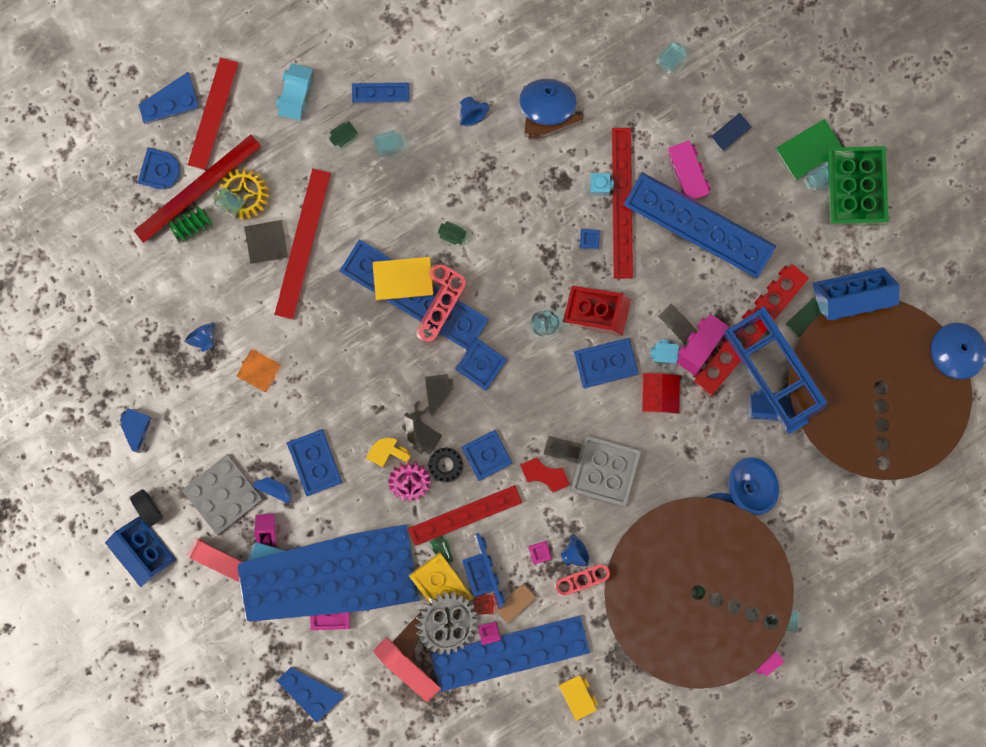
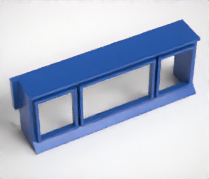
M764 306L741 322L724 330V336L788 435L808 424L807 419L827 407V401ZM761 319L771 335L744 350L735 334ZM774 340L800 378L799 381L775 395L749 357V355ZM804 385L816 404L789 419L778 400Z

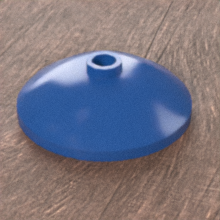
M539 79L524 87L520 94L519 105L522 113L531 121L542 125H556L565 122L573 115L576 109V96L573 90L561 81Z
M951 323L942 327L933 337L931 357L935 366L944 375L953 379H968L975 376L986 363V343L982 335L975 328L963 323ZM961 345L965 346L966 351L961 349Z
M752 457L740 460L732 468L729 475V490L735 504L753 515L769 512L775 506L779 497V483L773 469L763 460Z

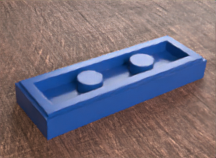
M409 82L352 83V103H409Z

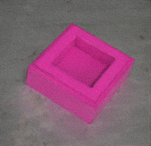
M547 541L528 546L534 565L552 559Z
M496 621L478 626L482 645L501 640Z

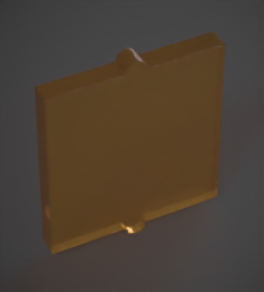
M251 349L245 361H242L243 365L236 377L266 392L271 382L275 380V375L281 365Z

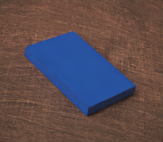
M630 338L574 351L583 389L639 375Z
M323 429L286 442L306 497L343 483Z

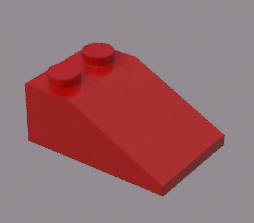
M571 286L563 323L606 334L623 336L632 299L623 293Z

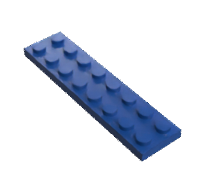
M641 172L624 203V206L755 278L759 277L777 246L644 172Z
M359 239L339 272L375 294L373 262L393 259ZM433 285V296L389 299L386 301L421 322L440 288ZM447 294L442 296V303L446 305L449 302ZM457 299L439 334L467 351L475 337H479L489 319ZM434 311L432 319L438 321L440 314L438 311ZM427 322L430 326L435 327L434 324Z
M579 615L500 636L501 640L482 645V642L479 641L464 645V649L457 647V653L451 649L449 655L445 651H443L442 655L438 652L430 655L438 686L441 688L440 692L589 654L590 651L581 616Z

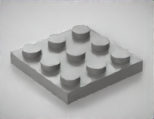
M585 436L570 491L626 507L641 451Z
M228 454L182 489L183 493L216 535L222 533L263 500Z

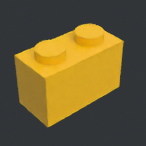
M576 675L558 684L576 721L597 711L595 706L598 703L593 694L589 695L587 691L589 684L585 677L581 678L580 675Z

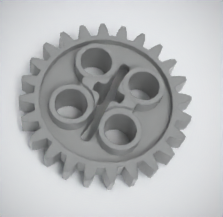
M444 591L442 597L436 593L435 600L429 597L430 603H423L426 607L425 610L419 609L422 616L416 617L420 621V623L415 625L420 629L416 633L422 636L419 640L425 643L424 646L426 648H430L434 653L437 651L441 655L443 651L449 655L451 649L457 653L458 646L464 649L463 643H470L468 636L474 637L471 630L477 629L473 625V623L478 621L473 617L477 613L471 610L474 606L468 603V599L463 598L460 594L456 596L452 591L450 595ZM458 609V613L453 616V612ZM440 611V615L434 618L435 613ZM456 628H459L458 633L453 635V631ZM441 630L440 634L435 637V633Z

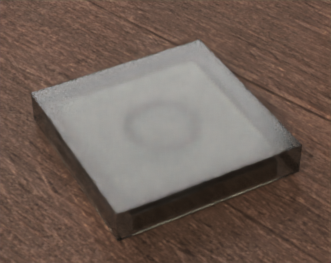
M282 220L244 226L250 264L289 258Z

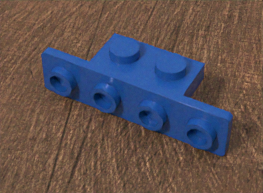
M479 533L475 534L474 539L479 555L462 560L473 596L477 597L493 592L498 610L502 609L505 598L503 593L498 590L499 580L496 573H492L491 567L493 562L490 555H486V541L484 537H480Z

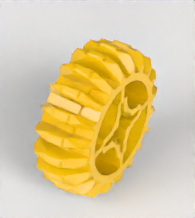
M246 168L243 169L242 174H240L239 169H236L235 176L232 172H229L228 174L231 178L228 180L226 177H223L226 184H219V187L224 190L217 191L218 195L223 196L218 198L219 202H224L221 208H228L226 210L227 215L233 212L232 217L236 219L238 214L240 220L244 219L245 214L248 219H251L250 213L257 217V209L262 212L264 211L260 205L268 204L266 200H263V198H269V194L263 193L269 190L268 186H263L266 181L264 179L259 181L261 175L258 173L254 176V170H251L247 175ZM247 180L257 185L258 192L248 189ZM240 181V185L237 189L230 190L231 186L234 183ZM245 189V192L249 194L244 195V198L242 200V197L238 194L243 193V190ZM228 196L239 200V208L230 204ZM257 198L252 206L245 208L249 200Z

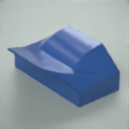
M265 477L262 480L255 481L253 485L254 488L287 504L292 499L288 486L272 478Z

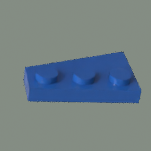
M189 72L139 104L144 124L199 109Z
M292 667L277 680L316 723L345 696Z

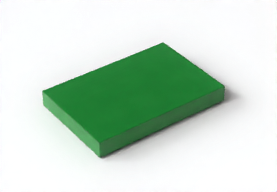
M823 119L775 149L796 181L828 162L829 147L842 146L826 120Z

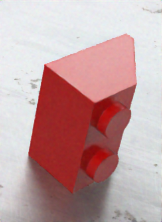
M643 373L641 413L680 414V375Z

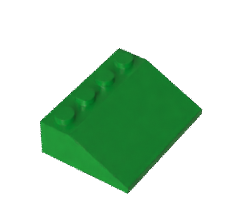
M886 146L829 147L830 223L837 225L885 226L889 222Z

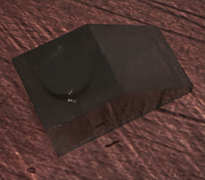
M448 374L425 377L430 416H434L451 395L450 390H454L453 379H449Z
M406 412L404 418L408 441L414 445L412 448L420 454L424 451L430 455L442 435Z

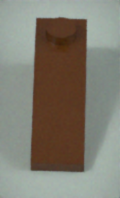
M572 115L565 122L556 125L538 124L526 117L524 137H528V140L539 141V138H546L583 123V115Z
M416 617L393 641L399 650L411 661L419 638L416 632L420 630L415 626L417 623H420Z

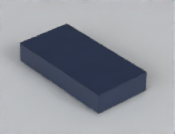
M739 113L710 138L723 152L749 131L752 126Z

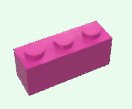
M689 140L669 147L667 153L682 193L695 201L708 197L711 187L709 181L704 180L702 174L704 173L702 163L697 161L696 155H698L695 144L692 145Z
M711 313L707 319L702 318L696 326L699 328L697 333L693 331L687 339L690 342L688 346L683 345L677 353L680 357L676 363L694 376L724 335V330L729 328L728 325Z

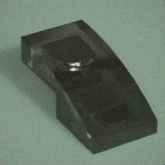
M672 303L658 316L671 330V333L684 345L688 342L687 339L693 331L697 333L696 328Z

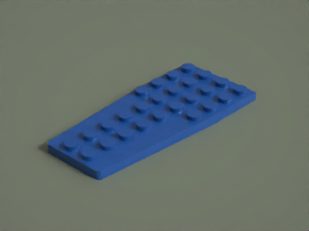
M407 525L349 534L245 561L237 565L245 619L248 622L358 612L420 601L418 588L409 577V574L414 571Z

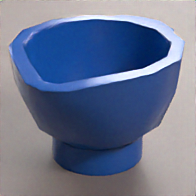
M472 97L464 98L460 102L459 124L461 126H471L479 123L485 118L490 106L488 103H480Z
M211 322L195 329L186 337L184 342L193 347L200 348L202 352L210 349L215 344L212 340V328L215 326V323Z
M575 534L570 535L571 541L566 546V550L561 552L564 563L567 566L571 564L583 567L589 566L590 557L585 545Z

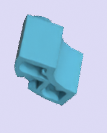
M291 63L289 69L284 71L283 81H285L283 92L281 96H278L276 107H279L278 115L300 121L306 104V94L310 89L313 68Z

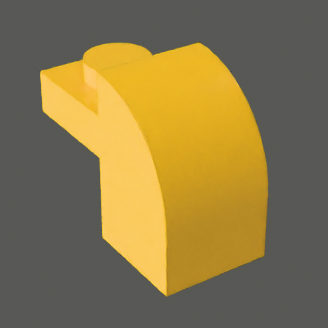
M383 438L374 443L366 459L384 468L390 455L406 463L411 459V456L408 455L409 450L401 446L398 449L395 448L398 440Z

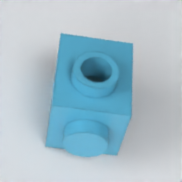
M591 173L590 196H609L610 190H613L614 186L613 179H610V173Z
M659 340V343L656 342L655 346L651 347L650 358H653V363L676 365L679 344H671L670 340Z

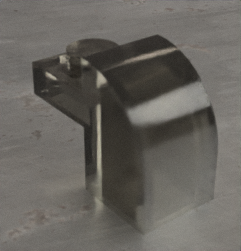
M549 436L543 454L580 465L585 445Z

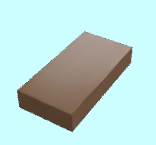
M522 584L505 599L502 609L498 610V607H496L495 610L508 624L536 597Z

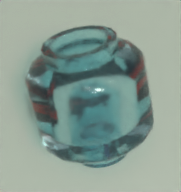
M551 310L536 312L531 319V328L538 336L554 334L560 324L558 316Z

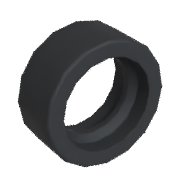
M144 489L130 497L135 510L149 527L163 519L157 505Z

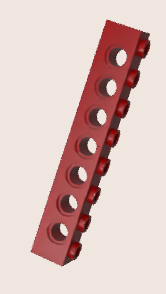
M793 264L789 267L785 265L778 273L781 277L777 281H771L766 288L768 290L766 295H760L754 302L756 307L752 311L748 309L742 318H747L764 306L774 321L808 281L809 277ZM788 281L791 288L789 290L783 289L781 282ZM769 296H777L779 300L778 304H771L769 301ZM761 319L751 324L754 327L753 334L746 333L745 329L735 334L737 339L741 340L744 350L753 346L767 330ZM725 338L718 345L720 350L717 354L712 353L705 361L707 366L704 369L700 368L696 375H693L696 378L693 383L710 397L740 363L738 356ZM721 354H728L730 362L723 363L720 360ZM710 368H715L718 371L716 378H711L708 375Z

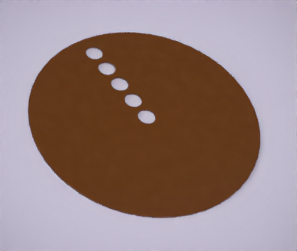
M899 301V305L890 308L863 312L855 316H845L837 320H827L821 314L806 328L794 349V353L827 401V407L807 419L809 423L801 427V429L822 455L835 465L858 476L877 480H898L913 477L930 470L953 451L962 438L969 421L972 406V387L970 378L962 380L950 378L940 372L932 360L931 342L942 326L922 310ZM791 364L789 368V386L800 380ZM877 381L886 383L888 389L885 394H878L874 390V384ZM804 385L789 394L795 416L816 404ZM881 399L887 402L888 410L885 413L876 411L875 402ZM883 418L888 422L889 428L887 431L880 432L876 429L875 422L877 419ZM879 437H884L889 441V448L887 450L881 451L876 447V440ZM885 456L889 459L890 466L888 469L882 470L878 468L876 464L878 457Z
M701 497L684 498L671 501L649 511L639 518L623 535L608 565L610 575L605 581V607L608 621L617 642L629 658L642 670L663 682L675 686L695 689L714 688L736 682L748 676L773 654L782 641L791 619L794 602L793 577L790 564L780 542L771 530L756 516L735 504L723 500ZM696 585H700L705 589V596L700 600L694 599L691 595V590ZM715 592L723 596V603L719 607H714L709 602L710 595ZM731 600H738L741 603L742 608L738 614H731L728 611L727 605ZM750 607H755L760 612L759 619L754 622L747 620L745 616L746 610ZM769 614L775 615L778 619V625L774 629H768L764 625V618Z

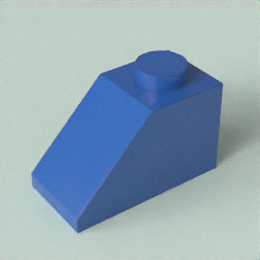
M128 408L121 415V428L131 450L139 453L152 417Z

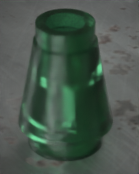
M444 536L430 541V549L435 555L440 552L448 564L454 561L448 540Z

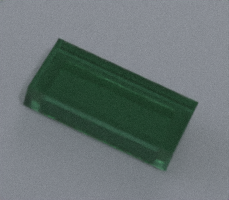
M814 297L785 324L798 338L822 314Z

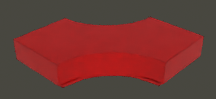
M538 457L520 464L527 482H542L549 487L552 493L570 486L563 468H548L540 462Z

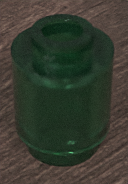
M347 121L330 131L331 136L328 138L334 147L338 145L341 148L355 138L354 135L357 134V131L351 122Z
M448 221L445 224L441 223L438 230L440 239L454 245H462L467 231L463 230V227Z

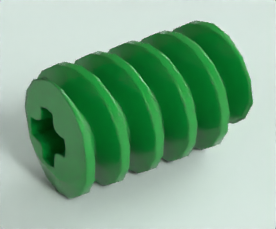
M196 206L197 213L189 210L190 217L184 213L183 221L177 217V224H174L172 221L169 222L170 228L179 243V238L184 241L186 240V234L193 237L192 230L200 233L199 226L205 230L206 222L210 226L213 225L204 208L201 209L199 206Z

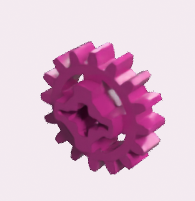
M407 461V465L400 462V468L393 467L394 473H389L390 479H388L390 492H394L395 498L400 496L401 501L408 498V501L411 502L413 497L419 500L418 495L425 496L424 490H429L430 477H428V470L424 471L423 465L418 467L416 461L413 465L410 464V461Z

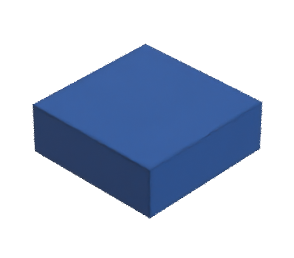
M581 229L579 248L598 250L600 230Z

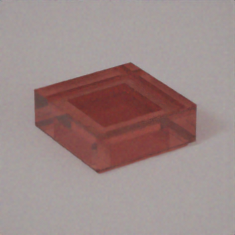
M494 595L474 597V611L477 614H494Z

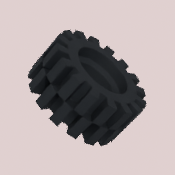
M439 448L429 458V471L440 482L454 481L463 470L462 458L452 448ZM444 457L450 458L453 461L452 470L449 472L440 471L438 467L440 459Z

